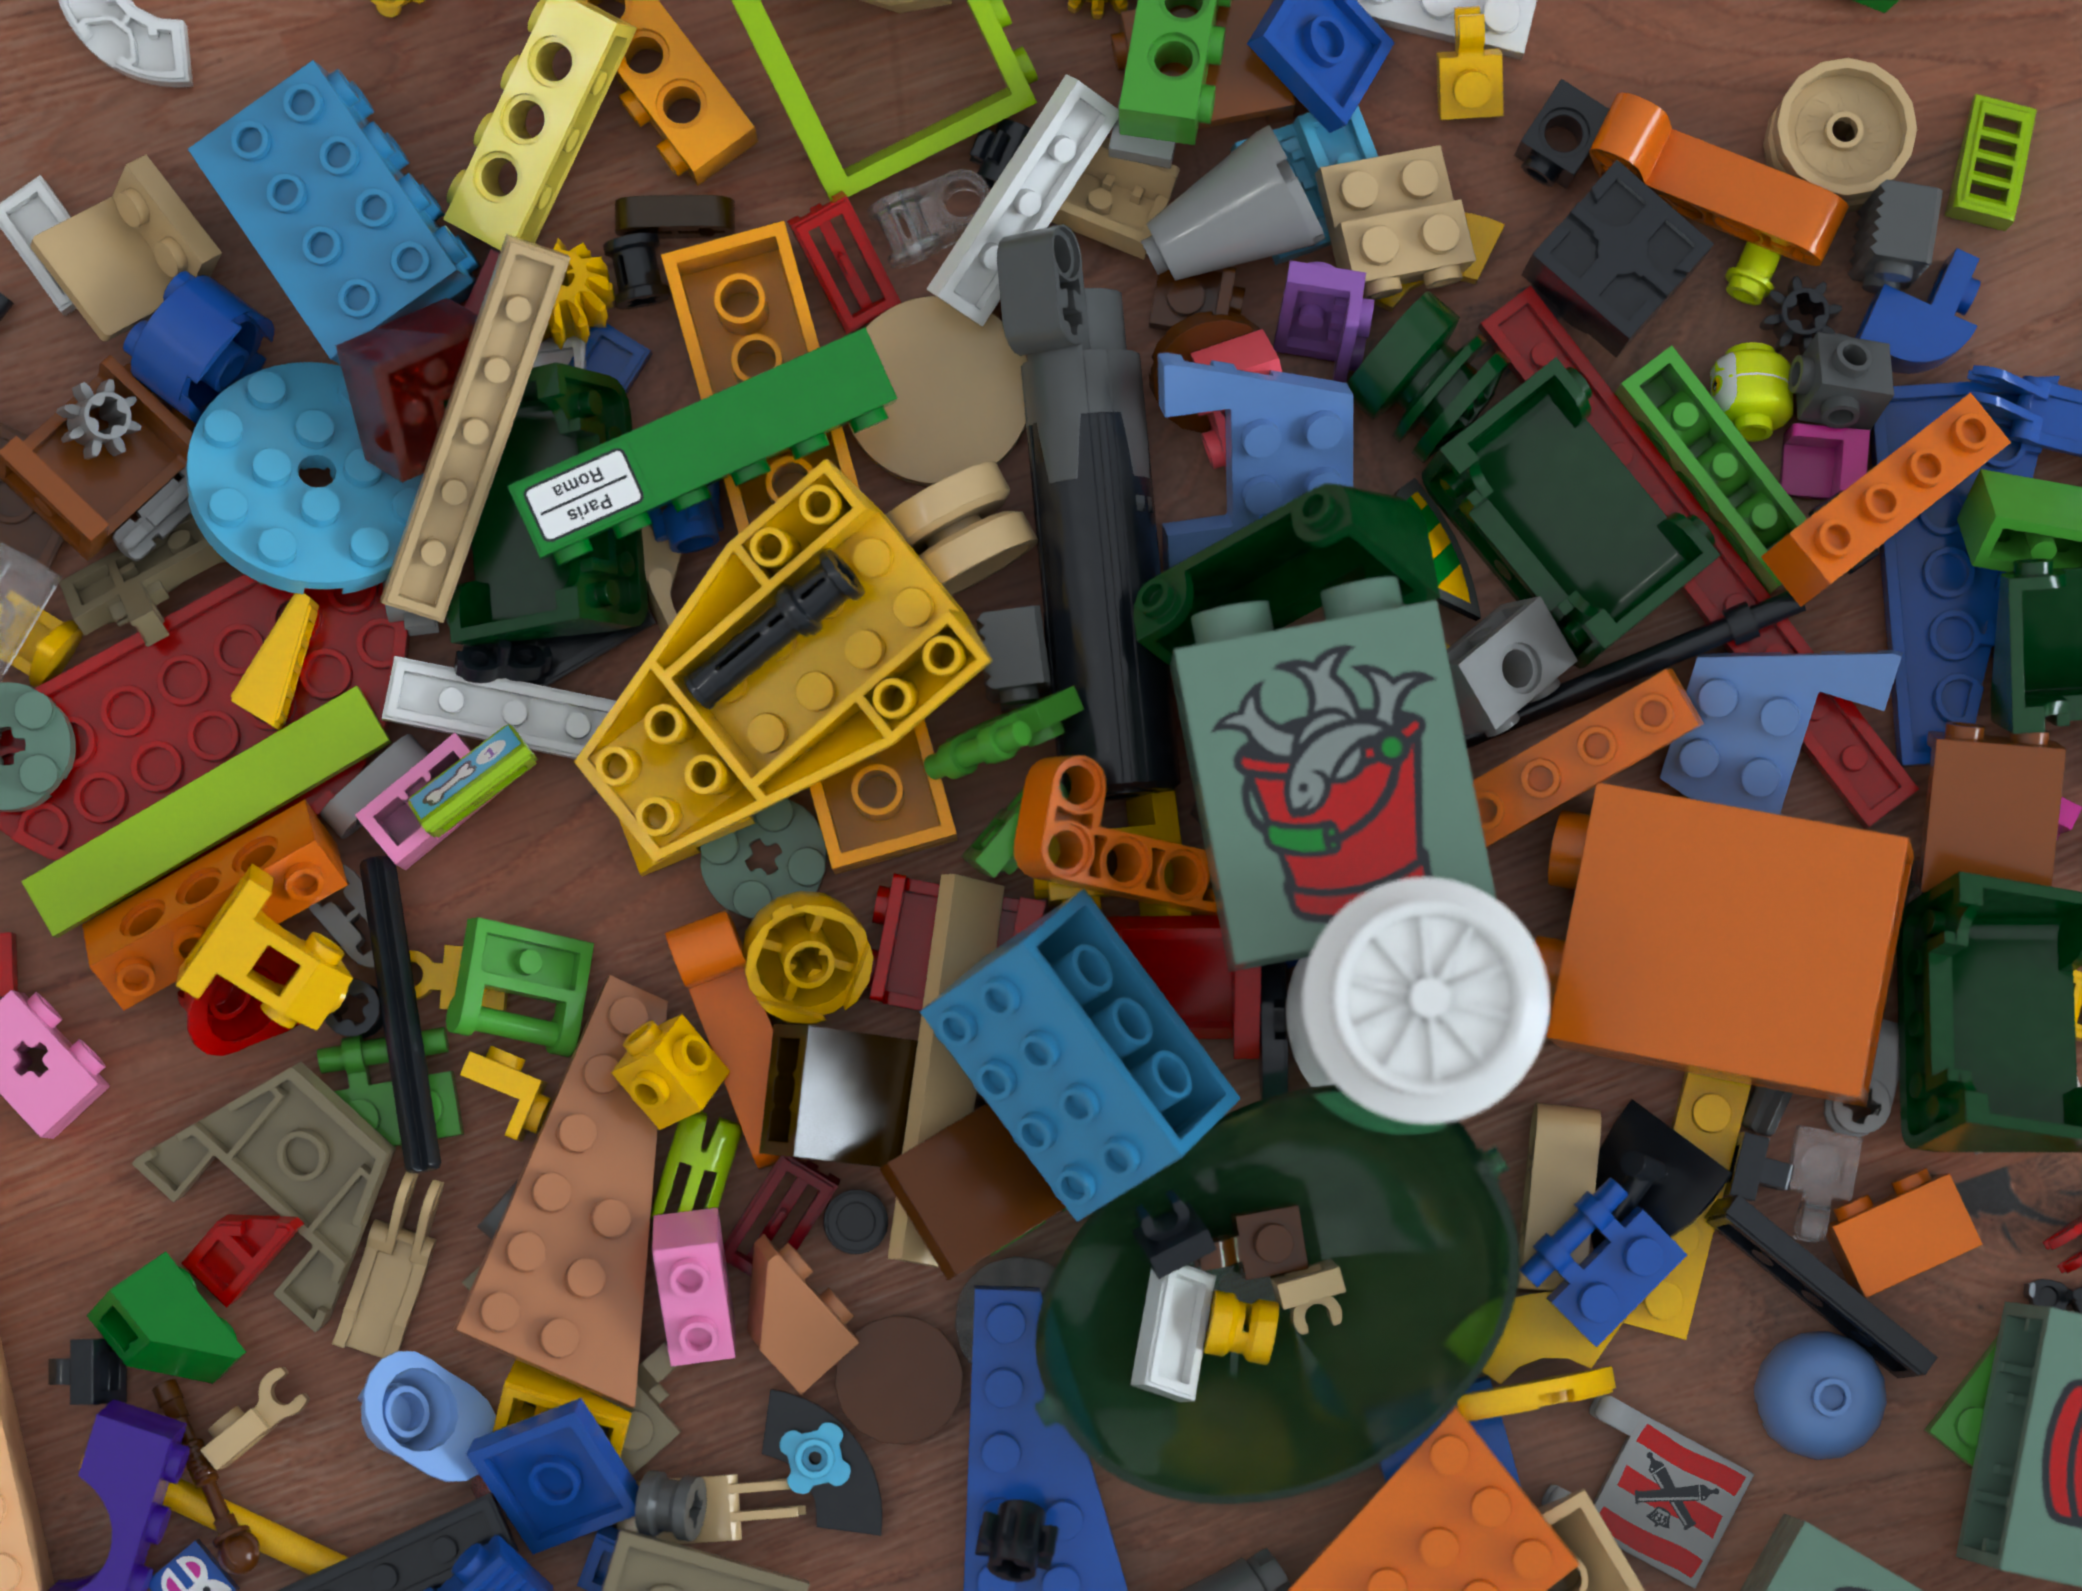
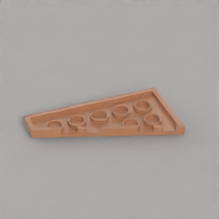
M609 975L604 980L452 1332L628 1409L635 1408L658 1128L611 1072L627 1052L623 1043L633 1031L651 1020L657 1026L667 1021L668 1001Z

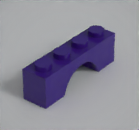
M115 1399L97 1413L78 1476L96 1491L108 1511L112 1527L110 1552L102 1569L88 1576L58 1580L48 1591L148 1590L153 1568L144 1564L150 1544L158 1545L161 1542L170 1519L171 1507L163 1505L169 1482L173 1484L179 1482L188 1460L190 1447L181 1444L187 1423Z

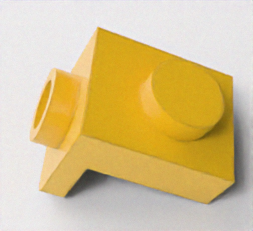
M490 1045L486 1057L470 1051L460 1073L461 1076L519 1099L505 1136L523 1142L527 1131L537 1134L552 1101V1098L543 1095L548 1082L521 1072L526 1061L525 1059Z

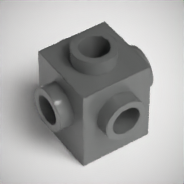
M1817 332L1803 355H1797L1794 358L1789 372L1788 385L1790 392L1796 393L1798 420L1825 424L1831 428L1871 430L1894 397L1889 343L1853 338L1839 333Z

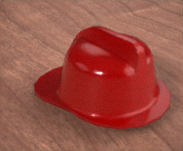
M267 946L252 969L271 981L285 985L300 965L273 947ZM217 973L199 999H196L182 989L177 992L179 1004L187 1011V1031L193 1044L207 1055L226 1056L291 1030L269 1018L260 1008L263 1002Z

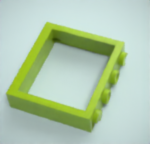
M731 0L830 201L833 200L831 198L833 195L841 191L847 197H850L1037 103L1029 85L1039 79L1023 46L1012 50L1003 28L1011 25L1012 21L1003 1L966 0L1007 87L843 169L761 1Z

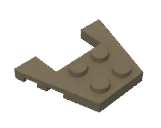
M299 1062L141 1154L132 1162V1165L174 1203L186 1195L212 1162L218 1158L280 1216L299 1217L305 1224L298 1232L312 1244V1248L276 1289L273 1295L316 1333L331 1319L396 1148L305 1064Z

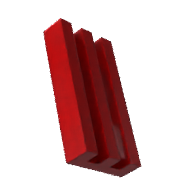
M841 191L831 197L833 200L822 206L819 203L809 209L810 213L801 218L797 215L789 219L787 223L842 329L848 334L876 319L888 309L900 304L901 301L847 195ZM838 215H841L883 297L872 303L830 221ZM816 227L822 233L861 309L852 315L809 234V231Z

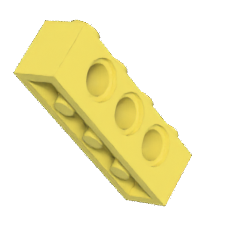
M540 0L529 18L528 31L531 34L521 55H516L509 62L502 75L500 83L501 89L504 90L494 112L488 113L482 119L475 132L473 144L477 148L467 170L460 171L449 187L446 201L450 206L443 220L500 251L506 234L535 243L637 28L585 0ZM566 47L572 57V66L566 77L558 80L553 72L552 63L555 54L560 49ZM538 104L544 113V126L541 132L532 138L526 129L525 120L529 110ZM511 162L517 172V182L514 189L506 195L499 186L498 177L501 168L506 163Z

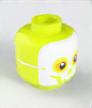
M1757 342L1741 343L1729 348L1725 355L1715 362L1710 371L1711 396L1747 442L1762 441L1769 438L1773 431L1785 426L1794 413L1793 393L1790 392L1788 385L1791 364L1781 354L1776 353L1773 347Z

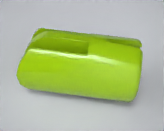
M698 1112L678 1121L652 1204L650 1219L653 1220L655 1215L664 1214L673 1190V1182L680 1162L691 1166L676 1213L692 1211L704 1170L715 1172V1176L703 1209L716 1207L719 1209L742 1135V1128L739 1124L719 1117L707 1147L703 1149L701 1146L707 1122V1113Z

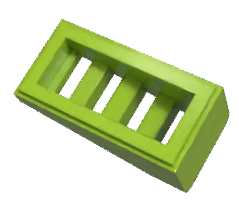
M1979 94L1974 95L1944 216L2001 231H2006L2014 223L2037 109ZM1985 115L2017 122L2016 134L1983 126ZM1980 139L2011 146L2010 156L1980 149ZM1976 161L2007 169L2005 178L1975 171ZM1971 184L2001 191L2000 200L1970 193Z

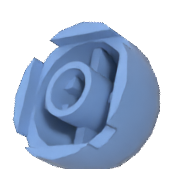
M1829 1331L1800 1333L1778 1343L1761 1363L1754 1385L1755 1402L1758 1405V1414L1763 1421L1762 1425L1768 1436L1786 1451L1813 1460L1842 1458L1863 1447L1880 1427L1887 1404L1884 1377L1872 1355L1852 1338Z

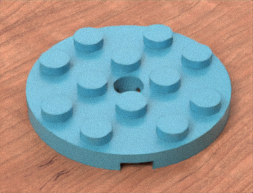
M298 362L272 366L249 374L231 384L209 404L194 428L187 455L186 480L189 493L188 503L198 528L213 549L230 565L252 579L276 589L304 594V588H342V594L357 592L387 580L434 441L431 437L428 423L414 405L395 389L373 376L358 370L351 371L344 366L328 363ZM328 467L333 482L326 487H311L300 479L299 470L300 468L303 470L308 468L325 470Z

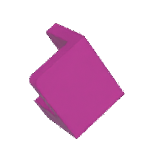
M1801 423L1792 424L1783 434L1780 485L1790 497L1827 500L1836 493H1842L1867 473L1870 430L1831 428Z

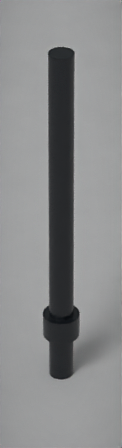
M1786 591L1751 606L1744 601L1722 610L1724 617L1561 683L1548 696L1535 702H1528L1517 712L1520 720L1510 729L1499 735L1487 737L1484 732L1464 735L1466 749L1733 640L1735 645L1738 646L1760 637V629L1806 611L1805 605L1800 607L1792 595Z

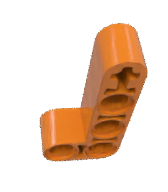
M1617 93L1589 151L1595 170L1600 178L1618 160L1680 215L1811 266H1821L1849 208L1846 201L1827 189L1672 129L1669 117L1665 111L1652 102L1630 93Z
M1087 756L1045 757L1036 761L1029 769L1025 779L1014 840V858L1017 866L1025 875L1038 880L1195 914L1218 916L1213 889H1207L1211 877L1205 850L1100 827L1106 795V777L1103 769L1095 760ZM1065 771L1071 780V792L1066 800L1060 791V779ZM1053 836L1058 839L1060 845V855L1055 864L1051 862L1048 855V845ZM1111 849L1115 851L1117 856V869L1113 876L1109 874L1106 867V858ZM1168 862L1172 864L1174 870V880L1169 889L1164 881V870Z
M724 909L665 932V936L685 987L689 989L710 1047L730 1070V1073L724 1079V1084L756 1166L761 1170L774 1165L779 1157L776 1155L759 1154L774 1025L769 1013L758 1003L756 996L749 989L743 965L746 963L742 955L743 944L730 913Z

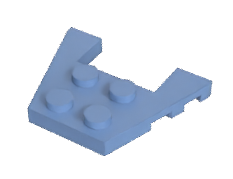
M1158 354L1159 407L1164 417L1225 409L1227 513L1225 515L1162 523L1163 572L1258 520L1261 514H1269L1315 487L1326 483L1353 487V393L1347 383L1270 370L1269 375L1237 370L1232 363L1211 360L1210 365L1184 361L1182 355Z
M1878 650V652L1853 653L1821 651V653L1781 654V652L1699 654L1686 693L1704 725L1670 744L1660 779L1689 799L1783 815L1781 809L1818 693L1823 692L1885 711L1903 653L1895 650Z

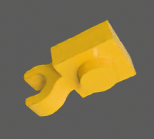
M1480 6L1454 7L1455 51L1436 52L1438 115L1441 120L1504 116L1502 53L1499 48L1484 49L1485 19L1484 14H1480Z

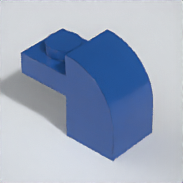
M1956 248L1944 261L1926 302L1884 284L1873 296L1854 338L1889 343L1892 372L1902 374L1922 373L1945 363L1966 344L1977 328V325L1955 316V313L1957 312L1965 316L1974 301L1981 281L1973 278L1972 275L1980 258Z

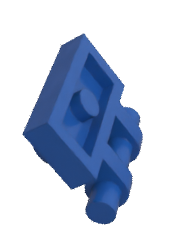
M1611 1177L1593 1195L1587 1191L1574 1204L1577 1211L1552 1236L1545 1233L1532 1246L1536 1253L1519 1269L1537 1288L1554 1270L1564 1279L1546 1299L1595 1347L1687 1256L1682 1248L1640 1207L1636 1206L1621 1223L1615 1219L1611 1213L1628 1194ZM1597 1229L1605 1239L1578 1265L1570 1254Z

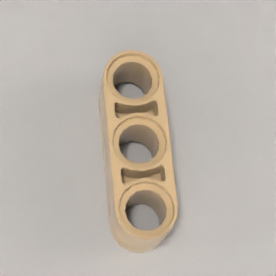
M1536 1102L1534 1105L1529 1135L1516 1265V1287L1519 1289L1553 1292L1564 1281L1554 1270L1537 1288L1519 1269L1536 1253L1532 1246L1545 1233L1552 1236L1577 1211L1574 1204L1587 1191L1592 1195L1595 1193L1601 1137L1600 1109ZM1591 1234L1570 1254L1578 1265L1589 1255Z

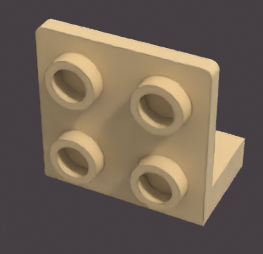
M147 155L126 164L112 197L35 235L30 244L32 251L102 341H109L132 329L140 321L149 320L157 308L164 302L163 295L166 287L180 272L188 271L195 277L201 275L211 277L222 254Z

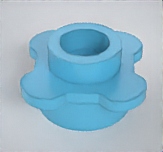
M825 1422L816 1431L801 1434L797 1430H790L783 1435L780 1441V1450L788 1456L791 1473L787 1478V1483L794 1492L806 1494L815 1485L830 1483L834 1486H841L848 1480L851 1468L842 1458L840 1442L843 1439V1432L839 1426L831 1422ZM812 1452L820 1453L822 1459L819 1464H812L809 1461V1455Z

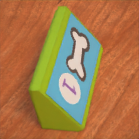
M510 724L505 725L409 798L408 804L424 830L434 838H439L535 766L538 758L515 728Z

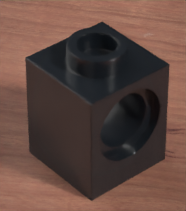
M1561 79L1516 150L1514 156L1523 161L1521 165L1523 171L1543 185L1552 187L1556 182L1567 189L1590 155V148L1609 108ZM1553 127L1565 128L1574 135L1577 147L1569 152L1556 151L1548 145L1545 139V131Z

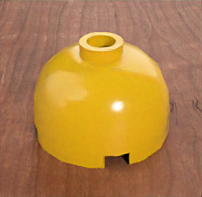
M797 891L776 897L756 913L745 931L742 955L746 961L743 969L749 989L766 1012L786 1022L815 1024L825 1021L824 1015L833 1013L842 1006L847 1010L855 1004L870 982L873 955L863 925L844 903L825 893Z

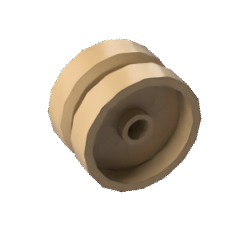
M1852 58L1821 62L1798 76L1770 116L1763 143L1766 164L1771 168L1833 192L1847 202L1849 206L1847 212L1857 211L1882 182L1887 179L1894 180L1911 157L1917 133L1913 102L1898 79L1874 63ZM1845 137L1848 142H1842L1838 139Z
M986 461L971 466L936 482L885 514L951 596L976 585L1009 566L1030 551L1038 542V538L1023 511H1002L992 515L1005 503L1010 494V487L995 461Z

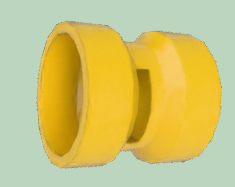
M1214 1290L1203 1353L1223 1357L1229 1352L1243 1354L1248 1362L1268 1365L1277 1330L1279 1302L1258 1299L1253 1303L1239 1301L1234 1293Z

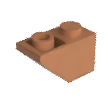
M763 1234L754 1242L747 1331L759 1350L802 1395L859 1344L857 1338L846 1325L854 1315L829 1287L819 1295L807 1282L806 1278L814 1271L789 1243L778 1250Z

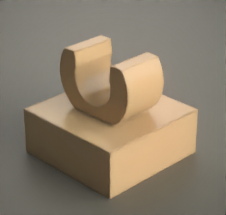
M1332 1259L1308 1265L1309 1269L1269 1276L1276 1302H1279V1305L1284 1310L1291 1308V1322L1301 1335L1309 1333L1308 1325L1305 1321V1313L1314 1304H1322L1326 1307L1328 1318L1333 1325H1338L1342 1322V1309L1332 1296L1344 1293L1346 1289L1340 1267Z

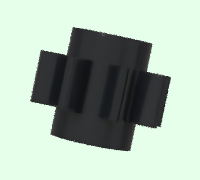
M1004 119L999 122L995 133L989 129L980 131L969 153L971 155L970 161L980 165L975 179L992 189L1031 128L1021 123Z
M1794 276L1788 283L1787 297L1773 290L1765 298L1766 303L1776 311L1773 315L1764 318L1759 326L1763 330L1773 329L1775 336L1779 339L1775 345L1777 353L1789 345L1793 347L1799 346V353L1803 355L1817 332L1835 333L1826 323L1842 311V306L1828 304L1823 296L1827 283L1823 281L1815 289L1803 288L1800 278ZM1796 305H1798L1802 315L1812 314L1813 321L1805 330L1800 320H1789L1788 314Z
M1007 1500L999 1505L997 1514L988 1511L983 1513L975 1554L989 1556L987 1568L994 1576L1011 1582H1026L1035 1577L1037 1567L1044 1570L1051 1568L1059 1528L1058 1526L1045 1525L1047 1515L1045 1510L1039 1505L1025 1500Z

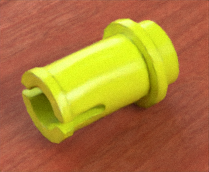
M1747 242L1736 267H1731L1727 270L1725 278L1729 283L1726 287V292L1743 303L1760 305L1763 298L1767 297L1774 290V286L1770 281L1782 255Z

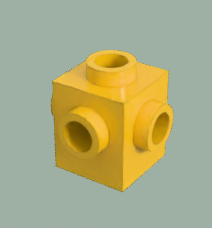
M680 1014L658 1026L653 1020L648 1021L633 1031L623 1043L627 1052L611 1072L656 1127L661 1130L702 1111L730 1073V1070L684 1015Z

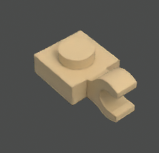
M286 1367L271 1370L263 1377L258 1389L259 1401L254 1408L244 1413L239 1406H236L207 1430L214 1439L200 1451L216 1471L229 1467L275 1429L277 1424L283 1419L298 1414L308 1405L310 1397L307 1393H302L295 1397L289 1404H284L276 1398V1384L289 1374Z

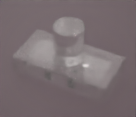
M1 543L0 683L63 577L6 543Z

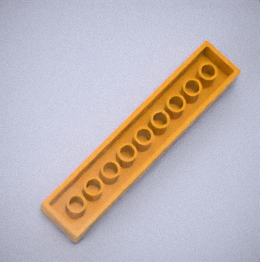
M784 221L661 254L701 400L820 348ZM842 427L826 433L830 445L810 455L795 460L791 450H788L768 459L767 462L771 471L754 480L735 486L731 476L723 479L738 533L742 532L824 459H828L860 490ZM925 719L893 746L809 787L831 867L835 875L958 841L942 779L934 780L925 771L924 761L926 757L934 754Z

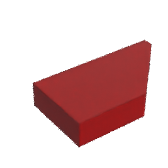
M227 1214L214 1224L181 1264L228 1308L242 1296L305 1223L296 1216Z

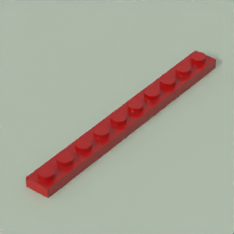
M1531 285L1480 323L1479 330L1496 352H1502L1511 360L1508 367L1521 384L1555 357L1565 368L1572 367L1577 370L1587 381L1592 391V397L1588 399L1591 413L1586 420L1667 517L1674 512H1678L1685 517L1692 514L1700 518L1708 526L1715 538V545L1713 546L1721 556L1680 589L1706 624L1724 617L1722 610L1746 601L1751 606L1771 598ZM1788 618L1760 629V637L1738 646L1735 645L1734 640L1723 644L1728 653H1814ZM1823 692L1818 693L1801 748L1865 830L1909 798L1919 788L1852 701Z

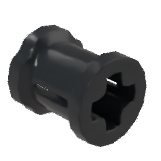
M646 232L625 235L612 239L603 245L605 256L612 258L619 291L615 295L617 309L648 307L669 299V287L662 284L655 249L660 246L657 233Z
M353 979L348 986L346 997L341 1006L336 1011L329 1013L325 1019L326 1024L334 1032L344 1036L362 1035L363 1039L376 1035L383 1028L378 989L366 982ZM350 994L361 1000L367 998L369 1000V1003L362 1009L366 1019L361 1024L351 1019H342V1015L349 1009L345 999Z

